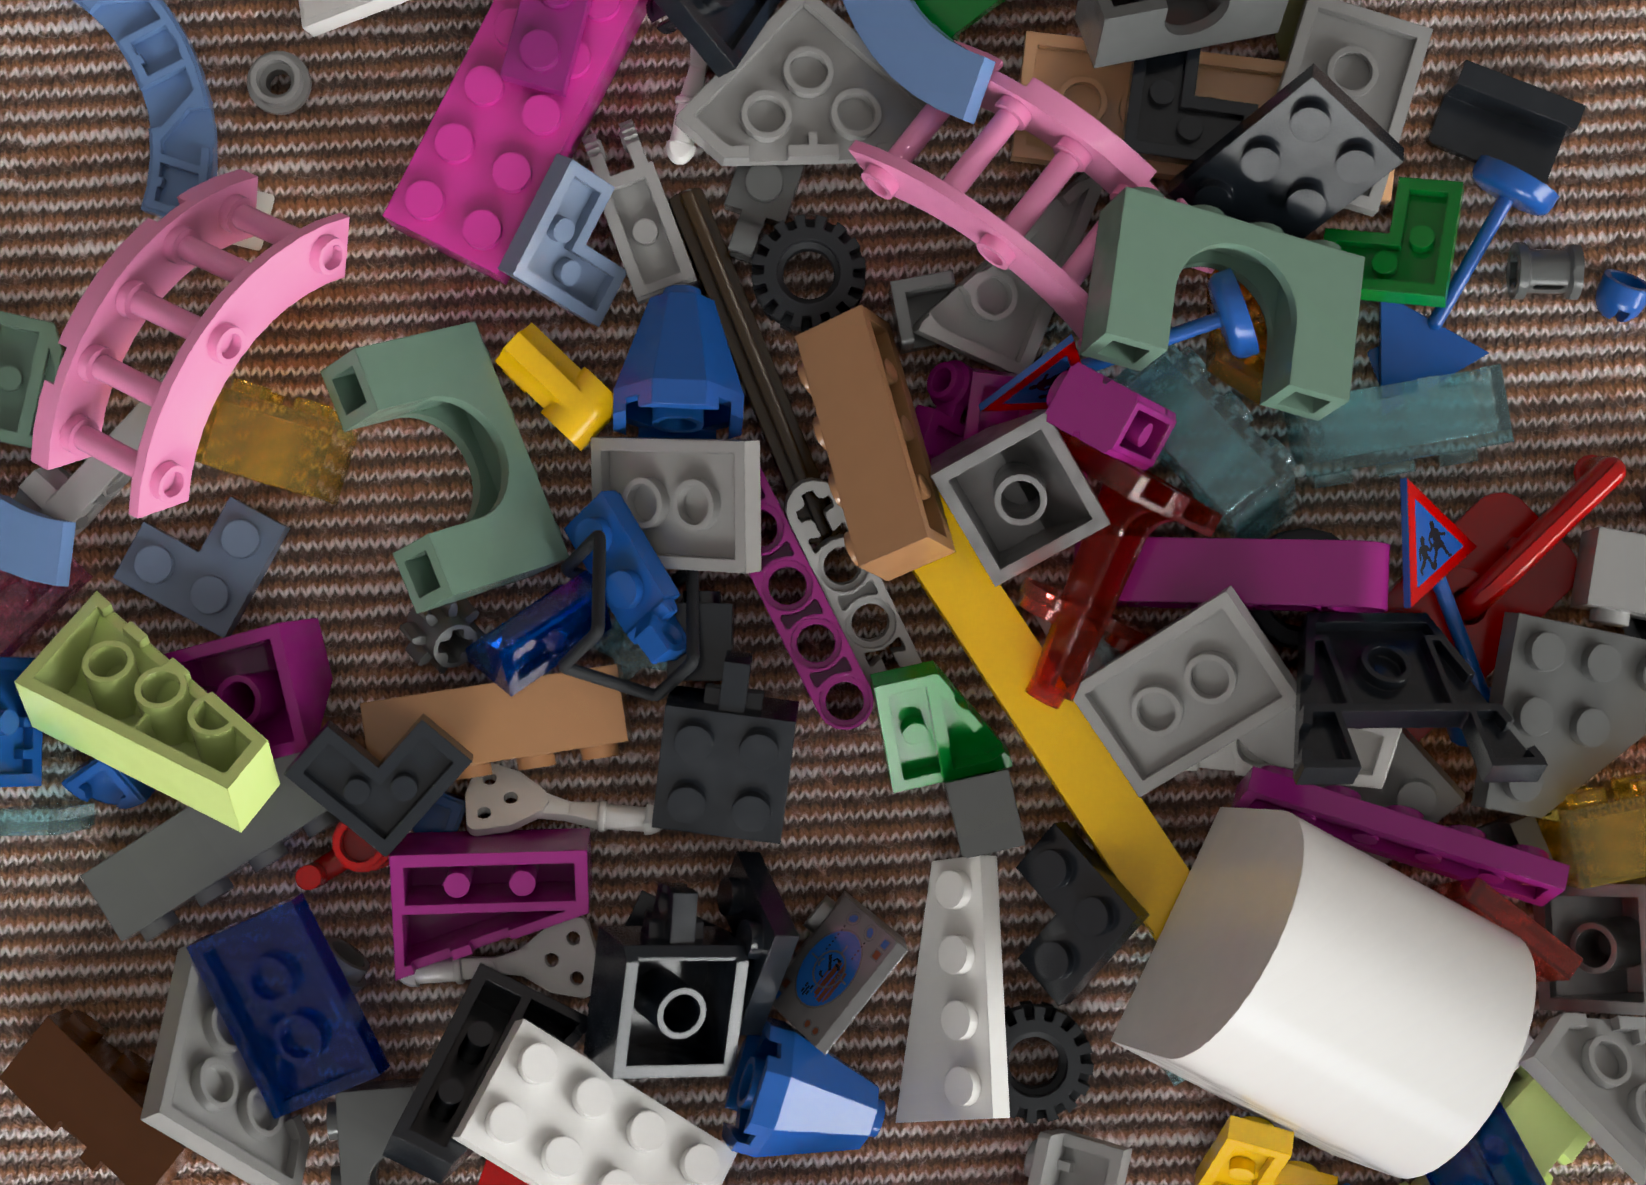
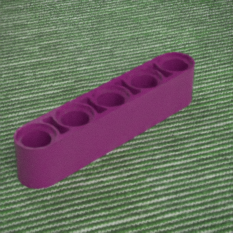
M760 467L761 512L772 516L777 522L778 529L774 540L770 544L761 547V571L749 573L821 718L835 729L849 730L857 728L868 719L873 710L874 698L871 687ZM794 569L805 578L806 592L802 599L794 604H780L770 594V581L773 575L780 570ZM813 625L827 628L835 640V648L831 656L825 661L818 663L804 659L799 653L797 646L798 637L801 632ZM841 682L854 684L859 688L863 696V706L860 712L853 718L846 720L833 716L826 706L828 691L835 684Z
M1088 536L1075 543L1072 603L1099 607L1194 609L1231 585L1248 610L1382 613L1388 610L1390 544L1363 540Z

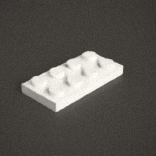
M526 1019L514 1022L452 1139L529 1185H722L738 1153L731 1151L725 1143L622 1079H611L593 1061Z

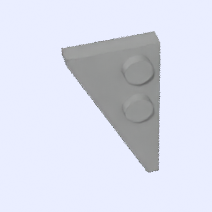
M1083 172L1054 198L1025 235V238L1061 268L1081 243L1102 187ZM985 259L914 323L912 330L913 333L994 370L1020 374L1033 364L1054 309L1009 268L1007 270L997 268Z

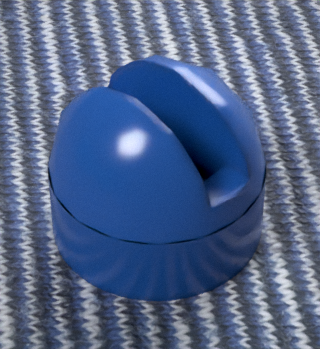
M1606 269L1596 290L1595 301L1598 311L1608 319L1616 316L1619 322H1628L1638 317L1646 306V281L1624 271Z

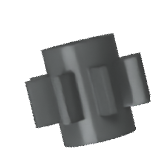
M466 598L416 614L413 606L408 614L407 622L401 624L399 628L410 641L405 651L419 666L425 665L430 661L440 674H444L447 668L457 667L465 662H470L471 657L476 651L478 640L485 636V633L473 622L479 615L478 610Z

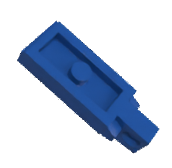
M616 490L601 491L564 528V531L575 550L593 531L601 530L606 535L605 601L624 633L627 634L628 638L635 645L638 644L652 664L676 661L687 651L686 634L674 615L678 611L675 600L681 594L620 492L617 493ZM593 550L582 561L591 577Z

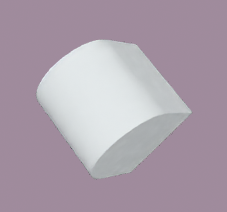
M1220 807L1112 1036L1111 1042L1257 1117L1270 1121L1278 1128L1293 1131L1295 1137L1328 1154L1403 1179L1416 1178L1434 1171L1455 1156L1478 1132L1502 1097L1518 1065L1529 1034L1536 998L1535 965L1528 946L1520 937L1296 815L1284 810Z

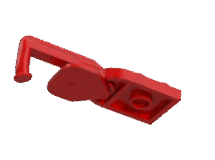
M1586 455L1580 458L1575 464L1573 471L1576 482L1540 517L1517 496L1504 492L1487 494L1476 501L1454 523L1477 547L1446 575L1462 620L1476 619L1472 622L1464 623L1484 678L1495 669L1504 612L1542 617L1572 589L1577 559L1573 551L1561 539L1623 481L1626 475V466L1619 458ZM1403 576L1399 578L1388 589V610L1382 613H1427L1455 647L1433 588L1411 608H1404ZM1433 728L1406 729L1419 742Z

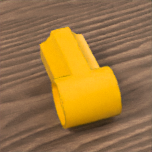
M533 323L519 331L503 347L502 352L495 359V362L503 369L502 371L524 393L527 392L543 408L541 413L580 451L591 442V437H596L613 419L614 394L585 366L580 369Z

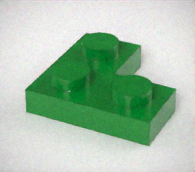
M1399 177L1390 233L1325 228L1323 240L1338 244L1343 251L1365 257L1360 300L1446 308L1464 196V184L1459 181Z

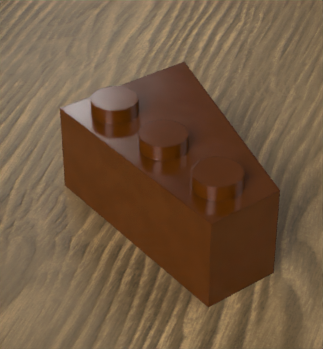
M63 1009L47 1016L0 1075V1080L52 1131H58L62 1127L84 1144L87 1148L79 1158L92 1171H99L103 1164H105L125 1185H169L194 1151L140 1120L152 1066L132 1051L124 1050L123 1053L118 1051L102 1038L106 1033L104 1028L95 1019L82 1011L74 1010L71 1013L67 1009Z

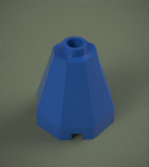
M672 285L664 288L663 294L650 297L614 387L613 431L626 435L628 423L638 427V437L716 439V430L727 427L728 439L741 436L744 393L715 301L701 295V290L694 286Z
M768 1017L761 1036L747 1035L742 1042L735 1064L734 1076L731 1077L725 1102V1108L737 1111L736 1124L723 1122L722 1139L731 1151L752 1157L858 1150L869 1136L874 1138L878 1135L884 1121L886 1104L883 1099H879V1087L872 1080L828 1051L826 1055L823 1054L804 1035L787 1022Z

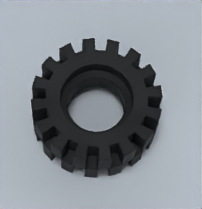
M805 214L794 216V221L785 224L784 220L774 225V231L769 235L765 234L760 240L757 253H754L752 259L751 278L757 303L763 308L764 314L771 321L775 320L779 323L780 328L789 332L792 329L802 333L859 306L866 280L865 258L861 255L860 245L856 238H851L846 233L847 228L837 222L836 225L827 222V217L816 215V219H805ZM799 253H819L830 262L833 268L834 279L832 285L825 294L818 298L803 299L797 297L790 292L784 282L783 276L787 263Z
M1022 1001L1019 1006L1010 1008L1009 1005L1006 1006L1005 1027L1010 1117L1015 1119L1017 1116L1024 1118L1025 1123L1036 1124L1037 1119L1046 1118L1048 1122L1059 1119L1057 1114L1067 1109L1070 1113L1078 1105L1075 1101L1080 1095L1085 1096L1090 1087L1087 1082L1089 1075H1093L1094 1063L1091 1061L1090 1053L1093 1052L1090 1043L1085 1037L1083 1030L1064 1010L1060 1011L1052 1004L1046 1002L1033 1004L1031 1001ZM1029 1037H1040L1049 1041L1058 1053V1067L1055 1074L1047 1082L1036 1086L1025 1085L1013 1077L1009 1069V1056L1012 1049L1018 1042Z

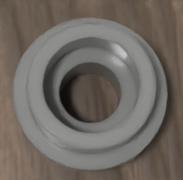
M271 51L263 54L252 64L247 75V89L251 99L260 109L269 114L287 115L297 111L306 103L311 92L312 81L308 68L297 56L286 51ZM282 74L290 76L291 85L287 92L279 95L271 92L270 84L276 76Z

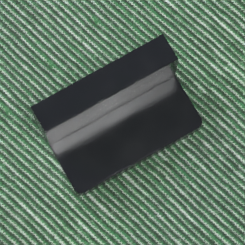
M1465 60L1450 75L1426 142L1429 146L1476 163L1481 155L1491 156L1513 165L1546 183L1562 140L1577 130L1586 105Z

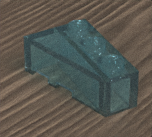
M1174 344L1170 345L1165 353L1141 372L1126 368L1113 380L1176 413L1177 423L1161 450L1157 461L1163 468L1168 465L1192 491L1194 495L1189 499L1201 514L1209 510L1227 529L1231 538L1266 539L1298 512L1294 471L1292 470L1296 466L1294 458L1275 437L1270 436L1264 440L1249 425L1253 421V417L1248 408L1234 393L1227 391L1222 396L1207 380L1211 376L1210 370L1190 347L1186 346L1180 351Z
M1501 364L1480 367L1471 371L1442 376L1435 375L1418 378L1413 381L1350 391L1349 402L1319 421L1284 412L1294 477L1298 479L1313 476L1315 488L1353 482L1352 469L1375 465L1378 478L1416 471L1414 459L1438 455L1440 467L1478 461L1477 448L1514 442Z

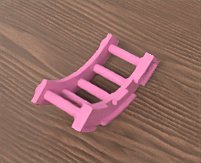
M955 41L967 50L996 62L980 106L993 112L995 115L945 178L941 180L928 171L912 164L950 116L929 104L923 107L888 152L855 140L848 150L864 170L861 178L870 190L884 199L890 200L892 197H896L936 217L975 242L977 250L989 263L1003 270L1009 268L1056 311L1080 338L1078 346L1081 349L1088 293L1080 285L1092 271L1099 220L1061 268L1027 240L1025 235L1075 172H1085L1110 194L1109 197L1112 200L1126 186L1130 188L1149 187L1158 190L1150 182L1157 171L1115 133L1056 90L1035 77L1032 78L1027 86H1024L999 72L1004 66L1003 60L962 42ZM1015 130H1026L1051 146L1055 156L1003 221L984 206L965 195V193ZM1183 198L1176 200L1177 202L1187 204ZM1191 267L1210 274L1215 270L1206 267Z
M238 169L215 176L177 196L179 205L158 222L150 218L146 219L115 250L96 274L77 303L61 334L58 343L67 348L57 370L54 383L44 380L33 428L31 462L46 470H51L94 457L130 476L132 482L128 514L137 519L189 501L191 475L199 442L213 405L226 380L255 339L281 313L308 293L325 284L345 277L350 217L343 213H337L298 228L256 209L258 176ZM254 236L273 244L251 263L222 250L236 242ZM195 267L230 282L201 317L163 299L180 279ZM146 320L186 339L173 360L163 382L122 363L135 336ZM112 387L152 407L138 451L102 432L106 407Z

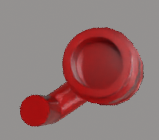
M340 821L332 835V849L312 863L300 867L295 875V880L301 889L313 890L325 885L347 869L354 872H370L389 866V855L384 857Z

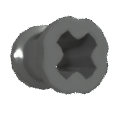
M1525 242L1513 243L1509 250L1506 268V283L1509 297L1512 300H1522L1526 294H1562L1564 299H1579L1584 284L1585 269L1582 246L1567 244L1564 249H1529Z

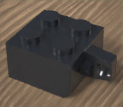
M727 650L721 685L706 683L705 689L676 686L669 693L664 713L652 818L653 828L775 844L781 843L799 701L764 697V690L749 688L753 653Z
M659 882L652 918H644L642 926H599L583 1053L611 1079L734 1076L749 965L746 946L721 927L704 926L703 921L696 918L698 893L694 889L687 887L685 883Z

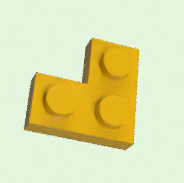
M1230 1115L1198 1166L1194 1185H1337L1338 1176L1319 1172L1313 1165L1306 1162L1288 1161L1292 1156L1293 1131L1274 1127L1270 1121L1260 1117H1237Z

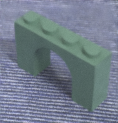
M1126 186L1100 211L1080 355L1141 372L1168 350L1175 291L1181 271L1191 267H1206L1219 271L1231 268L1236 280L1244 285L1257 301L1266 323L1267 348L1260 405L1319 421L1349 402L1365 257L1343 251L1338 244L1328 240L1309 241L1285 234L1280 227L1271 223H1248L1225 216L1220 209L1210 205L1191 206L1164 198L1160 191L1153 188H1130Z
M475 321L354 348L320 371L344 432L398 418L423 420L443 431L459 448L468 465L473 485V499L465 522L428 533L392 553L416 614L533 577L565 561L569 557L560 528L555 522L539 482L537 470L531 462L515 422L514 413L507 402L491 362L490 353L483 342Z

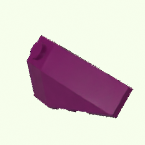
M318 617L275 623L164 654L169 660L171 658L176 659L190 672L192 680L207 693L213 692L262 734L269 742L273 759L300 753L320 731L333 677Z

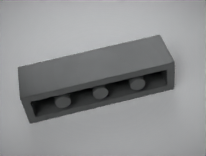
M300 753L273 759L280 785L242 833L191 807H187L80 875L121 942L139 934H142L146 942L157 938L181 922L175 912L194 899H196L201 908L212 903L234 888L233 883L229 879L230 876L249 864L254 872L258 873L287 855L289 852L283 843L299 832L305 830L311 839L340 821L284 775L286 768Z

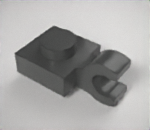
M804 165L736 167L724 203L725 210L740 214L728 247L731 258L752 264L753 255L758 251L759 242L766 223L773 226L784 220L785 224L787 223L804 172Z

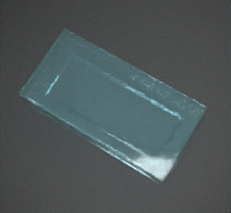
M95 803L27 804L0 808V836L60 835L90 829L92 825H95Z

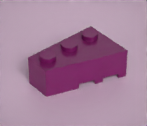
M590 828L513 830L511 832L474 836L468 831L408 833L389 855L395 981L415 974L419 968L451 957L453 960L473 954L474 949L508 937H511V940L588 914L590 911L592 896Z

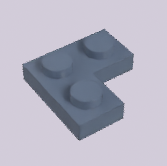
M556 154L498 269L579 319L600 327L627 273L624 268L586 245L615 187L572 158Z
M229 497L201 550L190 546L150 523L143 522L113 578L220 637H228L234 632L290 528L234 497Z

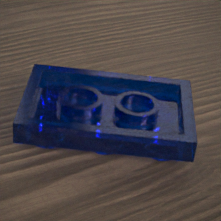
M303 893L201 937L186 947L274 1119L376 1078L390 1067Z

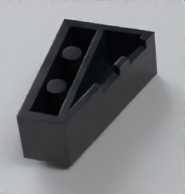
M480 963L382 1155L442 1184L474 1152L452 1139L514 1022L526 1019L576 1050L585 1041L588 1016Z

